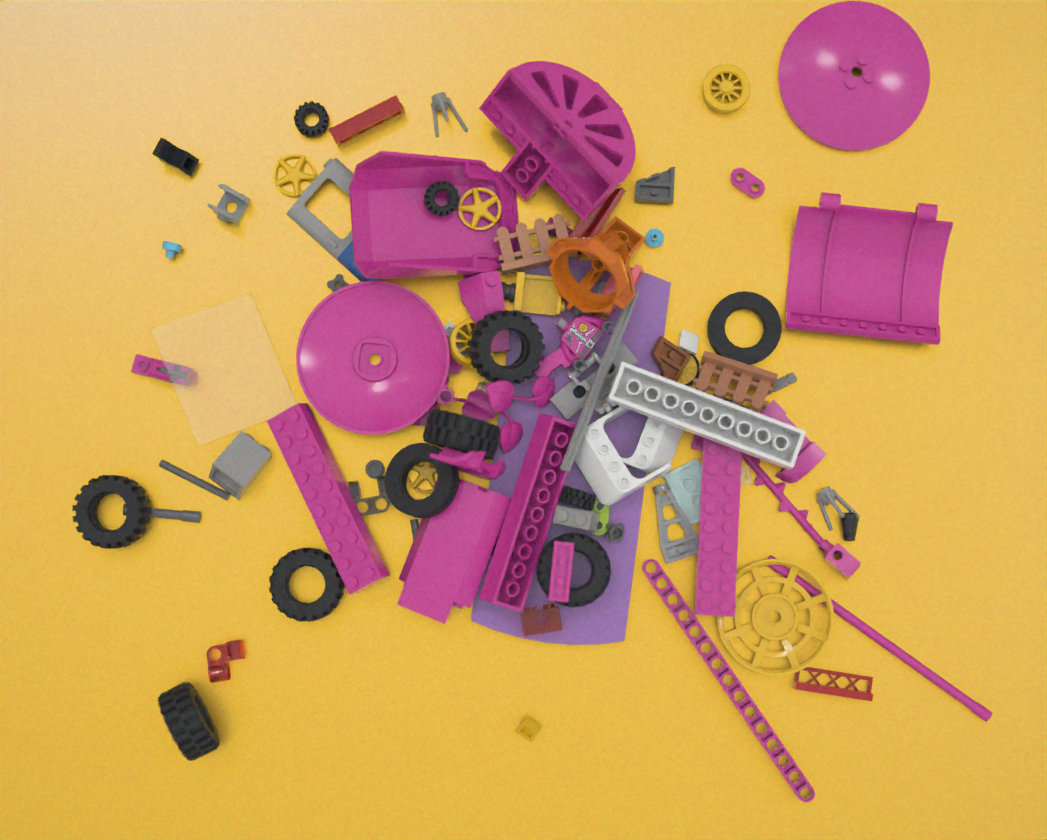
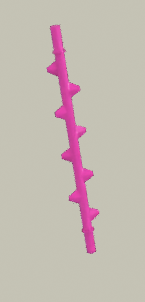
M742 452L744 461L757 474L754 484L756 486L765 484L781 502L779 511H789L804 528V531L820 545L824 539L812 527V524L806 520L809 511L807 509L797 510L783 493L786 484L784 482L775 484L759 466L761 459Z

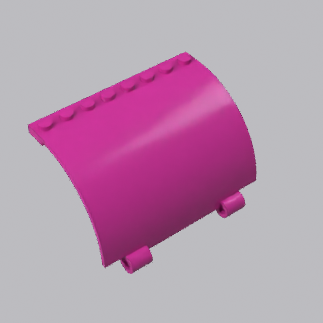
M821 192L819 207L799 205L788 271L786 328L939 345L941 341L939 325L941 279L953 222L936 220L938 205L917 203L915 212L842 205L841 194Z

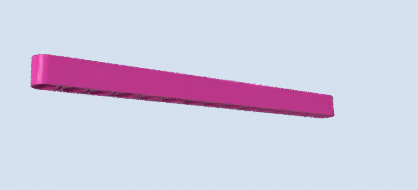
M645 560L642 564L644 575L790 788L802 802L812 801L815 797L813 787L665 571L656 560ZM649 562H653L656 565V570L653 573L646 571V564ZM660 578H664L667 582L664 589L657 587V580ZM671 594H675L678 598L677 603L674 605L668 603V596ZM682 610H686L689 614L688 619L685 621L679 619V612ZM693 626H697L700 630L699 635L696 637L690 635V629ZM704 642H708L711 646L710 651L707 653L701 651V645ZM716 658L721 660V666L718 669L712 667V661ZM727 674L732 676V682L729 685L723 683V677ZM736 691L743 692V698L740 701L734 699ZM747 707L754 708V714L751 717L745 715ZM759 723L765 724V730L762 733L756 731V726ZM770 739L776 740V747L773 749L767 747V742ZM782 755L787 756V763L779 765V757ZM791 772H798V779L790 781L789 775ZM803 788H809L810 790L807 797H801L800 795Z

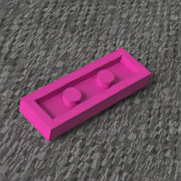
M554 541L548 600L568 602L574 543Z

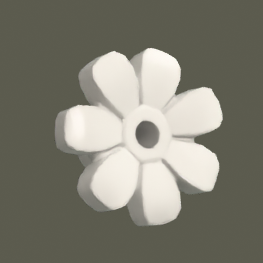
M608 394L594 408L599 414H603L605 411L607 414L614 411L613 406H616V404L606 401Z

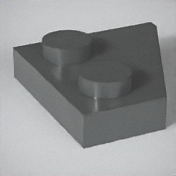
M670 167L667 171L655 173L649 178L636 181L635 202L673 204L675 167Z

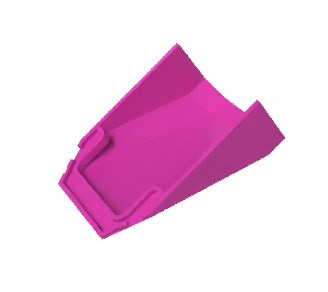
M379 151L356 165L349 186L354 264L364 278L378 279L492 272L501 267V263H504L503 261L499 262L498 256L502 254L499 242L495 243L494 237H497L498 228L506 227L509 234L515 233L516 225L519 223L516 189L498 170H492L482 160ZM447 181L458 190L460 202V199L467 191L473 188H486L498 196L501 203V215L492 227L485 230H474L462 222L458 212L459 205H457L455 211L445 216L434 215L428 211L427 206L424 204L425 191L435 182ZM439 191L435 194L434 200L437 205L445 206L449 201V196L446 192ZM478 191L482 201L493 197L489 193ZM473 193L465 198L462 205L474 204ZM497 202L488 208V211L495 218L498 213ZM462 211L464 219L471 224L473 213ZM480 217L476 227H484L492 222L485 217ZM510 239L513 252L520 251L518 239Z

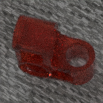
M242 639L215 644L207 650L206 656L210 683L230 680L231 675L228 661L246 659ZM213 649L220 650L221 657L219 659L212 656Z

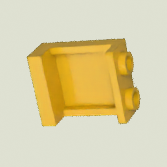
M517 272L514 311L560 317V312H564L565 300H561L562 297L558 295L552 276L525 274V272Z

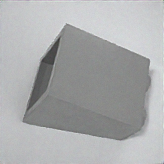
M240 431L213 462L208 478L237 500H240L269 462L272 454L266 446L255 442L250 434Z

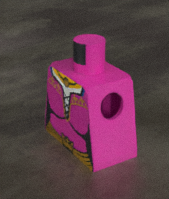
M825 539L818 547L826 554L824 560L846 581L861 565V562L839 543L833 546ZM839 554L841 559L836 560L833 558V555Z

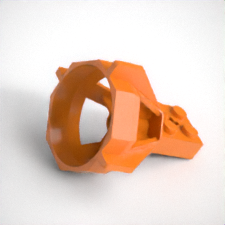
M616 216L596 236L557 238L545 253L553 259L549 270L558 295L569 302L566 309L570 311L575 306L583 313L610 312L615 305L625 309L636 295L629 260L641 248L646 238ZM578 251L592 259V267L580 283L572 275L568 264V255ZM606 270L614 276L617 287L616 292L602 295L590 291Z

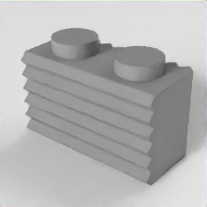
M557 505L553 523L594 533L597 530L600 515L590 511Z

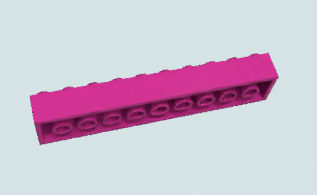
M297 403L267 420L349 595L358 593L390 576L308 403Z
M539 413L479 599L515 611H523L539 562V556L542 553L568 473L561 470L560 466L576 424L555 416Z
M703 438L694 615L734 617L742 452Z

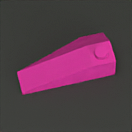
M499 271L480 273L458 281L461 301L464 307L466 306L475 324L479 320H483L487 314H493L494 311L499 310L505 311ZM508 329L501 330L494 336L490 347L491 353L510 350Z

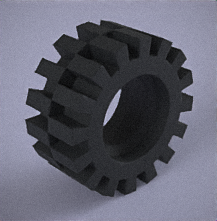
M306 101L304 105L300 104L294 116V123L298 131L309 138L310 136L315 138L317 135H323L322 132H326L327 126L329 127V116L325 107L321 106L318 102L314 103V101H310V103ZM308 113H316L319 116V121L315 126L305 124L304 119Z
M447 181L435 182L425 191L424 204L427 206V210L434 215H449L459 205L460 195H458V190ZM439 191H444L449 196V201L445 206L437 205L434 200L435 194Z
M563 485L559 497L560 501L591 511L596 499V495Z

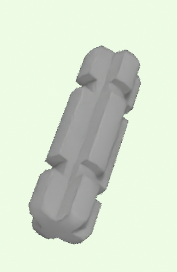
M792 372L787 374L786 377L783 376L777 379L773 392L788 386V384L791 385L797 382L796 375Z

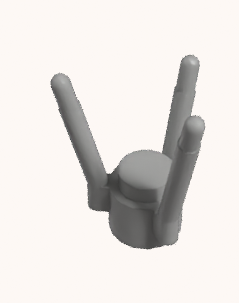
M445 92L434 94L431 97L433 103L430 105L433 112L435 136L439 137L437 110L439 112L442 111L445 121L449 122L446 109L449 107L464 131L468 132L450 97L447 98Z
M830 486L817 493L819 499L816 501L821 507L830 531L833 528L824 503L826 506L831 503L842 518L845 515L836 504V499L851 513H857Z

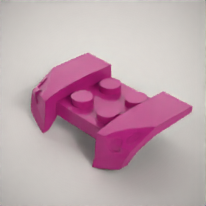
M775 400L760 413L797 428ZM804 436L794 467L789 470L783 468L775 476L787 483H795L807 475L827 454L814 441H810Z
M443 447L439 455L430 453L429 456L437 461L456 466L459 471L485 480L501 477L506 469V464L503 460L498 461L494 465L483 461L482 459L486 454L484 451H470L466 454Z

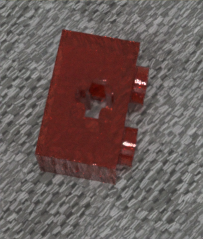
M554 603L543 605V609L535 610V607L523 608L524 612L520 613L524 637L563 630L559 606L555 607ZM539 614L547 617V620L542 625L539 622H535Z

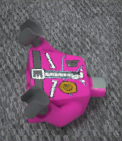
M592 315L574 317L571 322L563 316L559 318L555 326L563 331L559 337L561 340L559 346L567 361L574 366L578 373H582L578 369L580 365H584L587 368L583 360L604 331L611 335L612 333L608 331V327L610 325L615 327V324Z

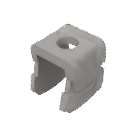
M219 184L218 187L224 191L222 198L216 207L209 203L207 206L217 214L216 218L225 223L230 221L237 225L249 206L250 199L225 184ZM228 203H236L237 209L235 212L230 213L227 211Z

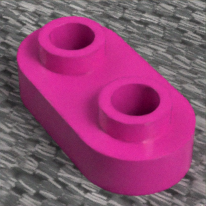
M736 168L731 172L730 182L734 187L750 198L762 196L765 191V185L762 180L744 168ZM737 174L743 175V179L738 180ZM757 185L759 187V190L754 191L752 189V186Z

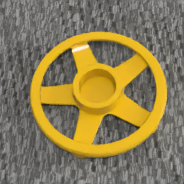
M289 154L278 160L273 171V179L275 185L282 193L289 196H300L304 191L300 192L299 182L301 180H312V183L316 179V171L312 162L304 155ZM289 158H300L294 167L285 162ZM305 161L310 165L313 175L301 171ZM281 165L287 174L277 180V170ZM292 182L294 193L285 191L280 185Z
M473 188L467 191L460 199L458 206L459 216L462 222L471 229H488L498 221L501 215L500 200L489 189ZM478 191L489 193L493 197L482 201ZM473 193L474 204L462 205L465 198ZM495 202L498 205L496 218L488 211V208ZM462 211L473 213L471 224L464 219ZM480 217H485L492 222L484 227H476Z
M423 462V465H415L412 470L418 472L419 475L412 483L408 474L406 479L408 484L417 492L432 493L436 484L434 474L437 473L436 468L431 466L430 462ZM424 480H427L433 489L422 490L417 487Z

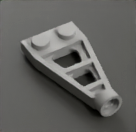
M667 483L652 487L656 496L659 543L665 563L669 564L697 554V533L670 493ZM666 492L664 496L659 495V493ZM670 504L673 506L677 516L666 521L662 509L665 505ZM672 523H679L685 531V536L681 539L670 541L667 531L668 526Z

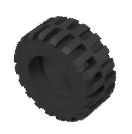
M494 311L493 314L485 315L483 320H479L476 323L477 327L471 330L470 335H472V338L468 340L467 345L470 346L468 356L472 358L471 364L477 369V373L485 377L486 380L491 382L505 380L511 382L512 385L514 383L520 384L524 382L525 378L530 379L533 376L532 372L534 370L538 371L540 368L538 363L544 359V355H541L542 350H545V344L541 341L544 337L538 331L539 326L533 323L530 317L515 311ZM504 329L515 331L522 343L519 358L509 366L497 364L493 360L490 351L494 336Z
M432 409L428 415L423 439L427 443L442 448L447 447L466 454L470 451H484L486 454L483 458L491 459L495 454L500 428L476 418Z
M102 475L98 476L97 479L89 480L88 485H83L80 488L81 494H77L75 497L77 505H73L72 511H76V516L72 517L73 522L78 523V526L75 527L78 533H82V538L85 541H90L91 545L105 549L127 547L132 542L139 540V535L144 534L147 530L144 527L150 523L148 513H151V507L147 505L150 500L148 496L144 495L145 490L139 487L136 481L124 476ZM112 493L120 495L127 506L126 519L122 526L116 530L105 529L97 517L99 502L104 496Z
M567 533L554 538L543 548L537 564L538 582L543 592L549 597L554 541L574 543L573 551L584 554L591 562L592 575L584 586L569 589L568 602H554L573 608L593 603L604 593L611 576V563L606 550L597 540L580 533Z
M299 548L282 556L278 560L279 562L274 565L272 575L269 578V593L272 594L271 599L277 605V609L281 613L283 612L286 617L300 622L315 621L329 615L339 605L344 594L345 584L330 554L315 548ZM304 566L316 568L321 572L325 580L323 594L319 599L311 603L298 601L293 597L289 589L291 575L298 568Z
M183 682L160 694L158 705L163 720L172 739L187 760L194 761L219 747L220 740L215 725L192 684Z

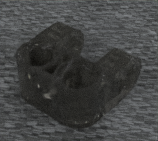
M385 476L377 477L380 496L362 498L359 481L349 482V491L357 507L361 502H365L368 506L367 511L361 513L362 516L381 514L390 509L391 502L385 490ZM379 499H385L387 502V506L383 510L377 508V501Z

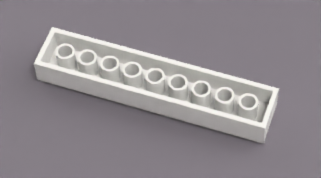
M625 362L619 364L606 400L788 470L794 467L806 433L802 429Z

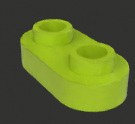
M597 497L590 512L598 513L600 515L598 522L602 523V528L597 529L593 534L602 535L607 531L609 506L603 505V509L598 510L596 504L600 501Z

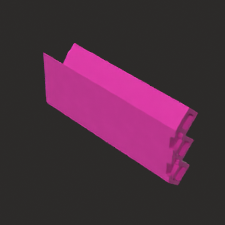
M459 479L457 494L449 507L434 517L422 518L399 576V580L404 582V588L397 605L443 624L446 623L452 605L460 609L463 606L470 608L512 498Z

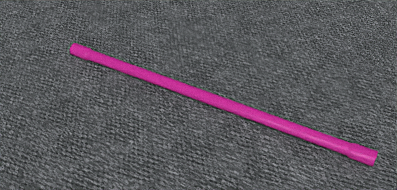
M772 555L768 557V559H777ZM767 565L776 573L781 574L785 578L788 577L790 572L788 567ZM796 575L794 582L802 586L810 596L815 597L822 594L816 587L799 575ZM831 599L834 613L965 705L982 720L987 722L993 712L971 699Z

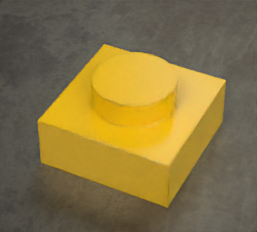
M525 716L515 732L532 742L542 727Z

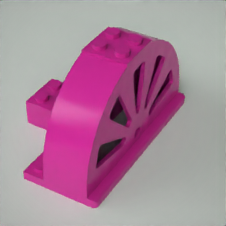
M531 61L512 67L504 74L479 107L484 115L518 150L500 173L525 200L539 192L545 183L548 182L575 213L585 221L625 180L634 165L636 154L635 140L630 124L622 111L623 109L598 82L568 66L548 61Z

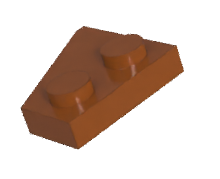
M661 336L658 337L650 353L663 377L678 382L691 357L690 354Z

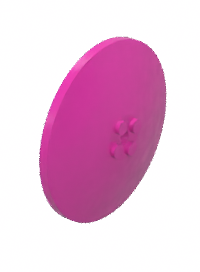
M837 2L811 13L789 36L781 53L778 66L779 93L791 120L812 140L840 151H868L894 141L918 118L929 92V60L919 36L898 14L888 8L870 2ZM853 68L860 69L861 76L854 77L851 70Z
M363 281L334 291L324 298L310 313L298 339L296 366L298 378L307 399L325 419L338 427L354 433L380 435L396 432L412 425L434 406L438 400V394L444 389L448 378L450 348L448 337L440 318L432 307L419 295L394 283ZM373 354L380 356V362L376 365L370 362V357Z

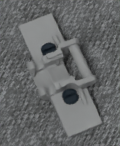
M622 341L619 344L596 404L600 403L601 399L610 392L619 364L625 362L634 365L638 362ZM593 351L591 356L584 361L587 368L584 365H580L578 369L583 373L595 362L600 366L604 355L599 358ZM576 369L572 372L569 371L567 375L572 381L550 398L567 420L585 405L598 369L581 383L577 380V377L582 373H578Z

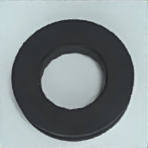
M749 291L736 292L723 298L711 312L707 325L709 342L718 355L748 365L758 363L769 356L778 345L782 332L781 319L775 306L764 296ZM746 309L753 311L760 317L763 323L764 331L762 338L752 347L742 348L735 346L729 341L725 333L727 318L737 310Z
M415 443L404 447L392 458L385 474V490L390 502L396 509L416 518H430L442 513L449 507L458 491L459 472L456 466L429 457L430 453L439 455L442 449L427 443ZM421 462H430L438 473V482L435 490L428 497L415 500L407 491L406 479L410 470L415 465Z

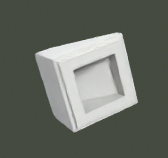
M681 329L678 347L687 353L697 354L699 336Z

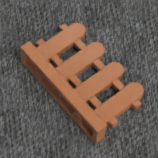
M556 214L553 217V224L546 225L544 219L538 218L535 220L534 228L527 229L526 224L522 222L516 225L515 233L509 234L506 227L498 228L497 237H494L495 243L499 242L502 254L498 256L499 262H504L501 263L502 276L551 265L553 259L545 253L551 245L548 231L555 230L557 238H569L567 227L570 226L569 220L565 221L563 215ZM536 234L539 247L532 248L529 235ZM510 239H518L520 251L513 252ZM578 253L569 254L568 261L577 259Z
M704 351L698 371L701 373L698 379L694 378L692 384L695 385L696 390L704 393L707 389L714 391L713 396L724 399L725 395L732 397V403L741 406L744 401L751 403V410L759 412L762 410V407H767L768 401H765L768 393L772 394L778 374ZM712 376L719 377L717 385L710 383ZM731 381L738 383L735 391L728 389ZM749 387L756 389L754 397L747 395Z

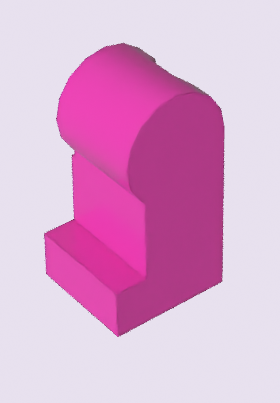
M560 348L545 357L543 361H539L538 365H540L538 371L534 370V372L540 378L541 376H550L552 371L562 365L565 369L572 365L567 361Z

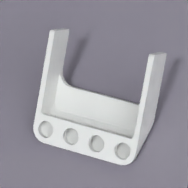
M621 406L587 426L574 459L598 500L605 506L613 505L671 470V465L668 463L642 479H636L630 474L603 429V425L629 411V409Z
M648 417L635 453L630 458L621 459L625 465L648 474L655 472L668 463L671 465L684 430Z

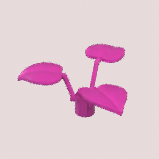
M450 355L449 373L456 374L463 366L458 364ZM448 374L444 389L438 394L437 402L413 425L426 426L429 412L432 409L441 410L437 406L439 403L447 405L452 401L464 402L462 414L482 421L493 419L495 411L491 409L488 403V396L481 391H471L467 396V400L456 398L454 391L448 388L450 374Z
M541 376L533 384V397L530 398L513 396L514 387L509 381H496L485 386L491 409L503 414L509 421V423L502 425L499 435L503 453H508L515 448L523 435L521 423L513 422V419L505 412V410L510 408L511 400H535L536 407L542 408L551 401L550 398L553 397L555 391L553 377Z

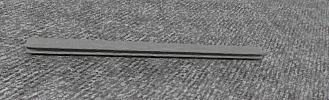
M635 291L636 295L625 309L621 310L561 463L560 469L569 472L639 296L637 291Z

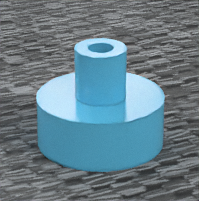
M657 228L650 229L645 235V243L650 248L660 247L664 241L663 232Z
M163 241L162 249L167 250L166 258L173 259L174 253L181 252L182 245Z

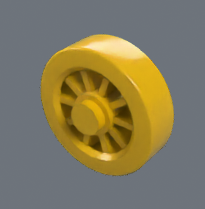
M730 64L719 65L711 69L702 84L704 102L710 109L721 114H729L739 110L746 103L750 94V82L747 75L740 68ZM723 73H730L728 80H725ZM732 74L738 78L733 82L730 81ZM719 75L721 82L715 79V77ZM738 82H741V87H734ZM714 83L718 87H711V85ZM719 96L722 97L721 101H718L716 98ZM724 98H727L728 103H723Z
M466 319L458 323L448 337L450 355L458 364L467 368H474L471 364L472 359L468 356L470 346H467L468 340L472 338V335H470L471 330L477 327L472 319ZM457 345H463V348L458 350ZM465 350L467 351L466 357L461 354Z

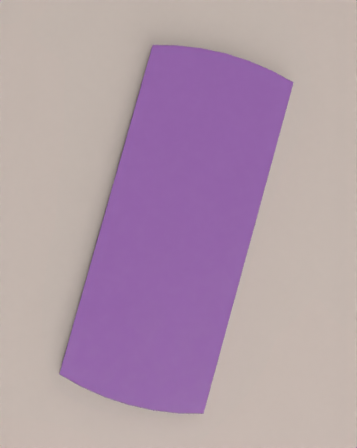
M575 259L568 261L570 271L578 283L591 269L592 261ZM550 265L521 271L530 275L552 276L549 270ZM606 270L590 291L597 294L600 283L607 282L612 274ZM643 272L635 288V291L639 292V296L621 341L638 360L633 366L659 375L660 370L650 353L658 337H664L671 282ZM565 300L564 312H560V317L563 316L571 322L575 317L573 308L570 311L567 310L566 306L569 302ZM617 306L611 317L599 312H592L591 315L616 325L622 309ZM522 313V315L530 317L532 322L539 326L538 331L543 334L544 339H541V341L545 344V350H542L541 355H544V358L560 349L561 340L559 337L563 331L555 326L560 318L559 316ZM610 325L608 331L613 333L615 327ZM510 330L509 334L510 350L507 351L505 366L513 364L521 354V339L513 330ZM604 331L583 361L587 360L593 351L599 358L604 355L612 334L610 335ZM595 362L579 375L577 380L581 383L599 368V365ZM562 365L551 372L549 377H553L555 381L554 395L572 381L567 373L575 369L573 365L567 369ZM534 371L530 379L525 378L524 382L513 384V396L533 397L532 387L539 378ZM511 400V406L505 412L513 419V422L521 423L523 435L518 445L508 453L502 452L500 440L498 439L492 465L503 460L506 464V469L501 477L490 479L489 490L512 498L539 413L555 416L577 425L583 407L567 420L552 401L546 406L538 408L535 406V400ZM619 405L613 406V409L615 410V409L619 408L620 406H619ZM594 409L588 425L607 415V412L599 414ZM629 410L603 425L606 435L621 458H630L635 453L648 416ZM499 413L497 426L501 430L502 425L509 423V421L503 414ZM574 460L570 471L567 473L564 485L595 495ZM625 465L634 478L642 479L646 477L645 472ZM645 486L609 506V522L613 524L622 523L624 525V536L621 542L605 540L607 531L602 535H595L589 531L556 525L552 519L544 547L560 535L580 533L597 540L606 550L611 563V576L608 587H606L604 593L596 601L582 607L573 608L548 600L549 597L543 592L538 582L537 568L522 612L481 600L479 596L493 557L490 556L474 597L471 621L498 632L545 643L596 645L625 641ZM560 500L557 504L561 506L590 511L581 507H577L575 505L565 503ZM601 502L596 504L598 510L603 509L604 506ZM598 522L597 529H601L602 523ZM573 551L570 588H579L589 581L592 575V565L584 554Z

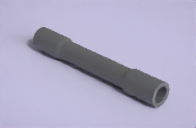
M126 504L123 506V515L127 516ZM151 508V513H148V517L200 523L201 512Z

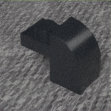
M162 137L152 153L163 163L188 176L192 175L199 162L198 158L176 147Z

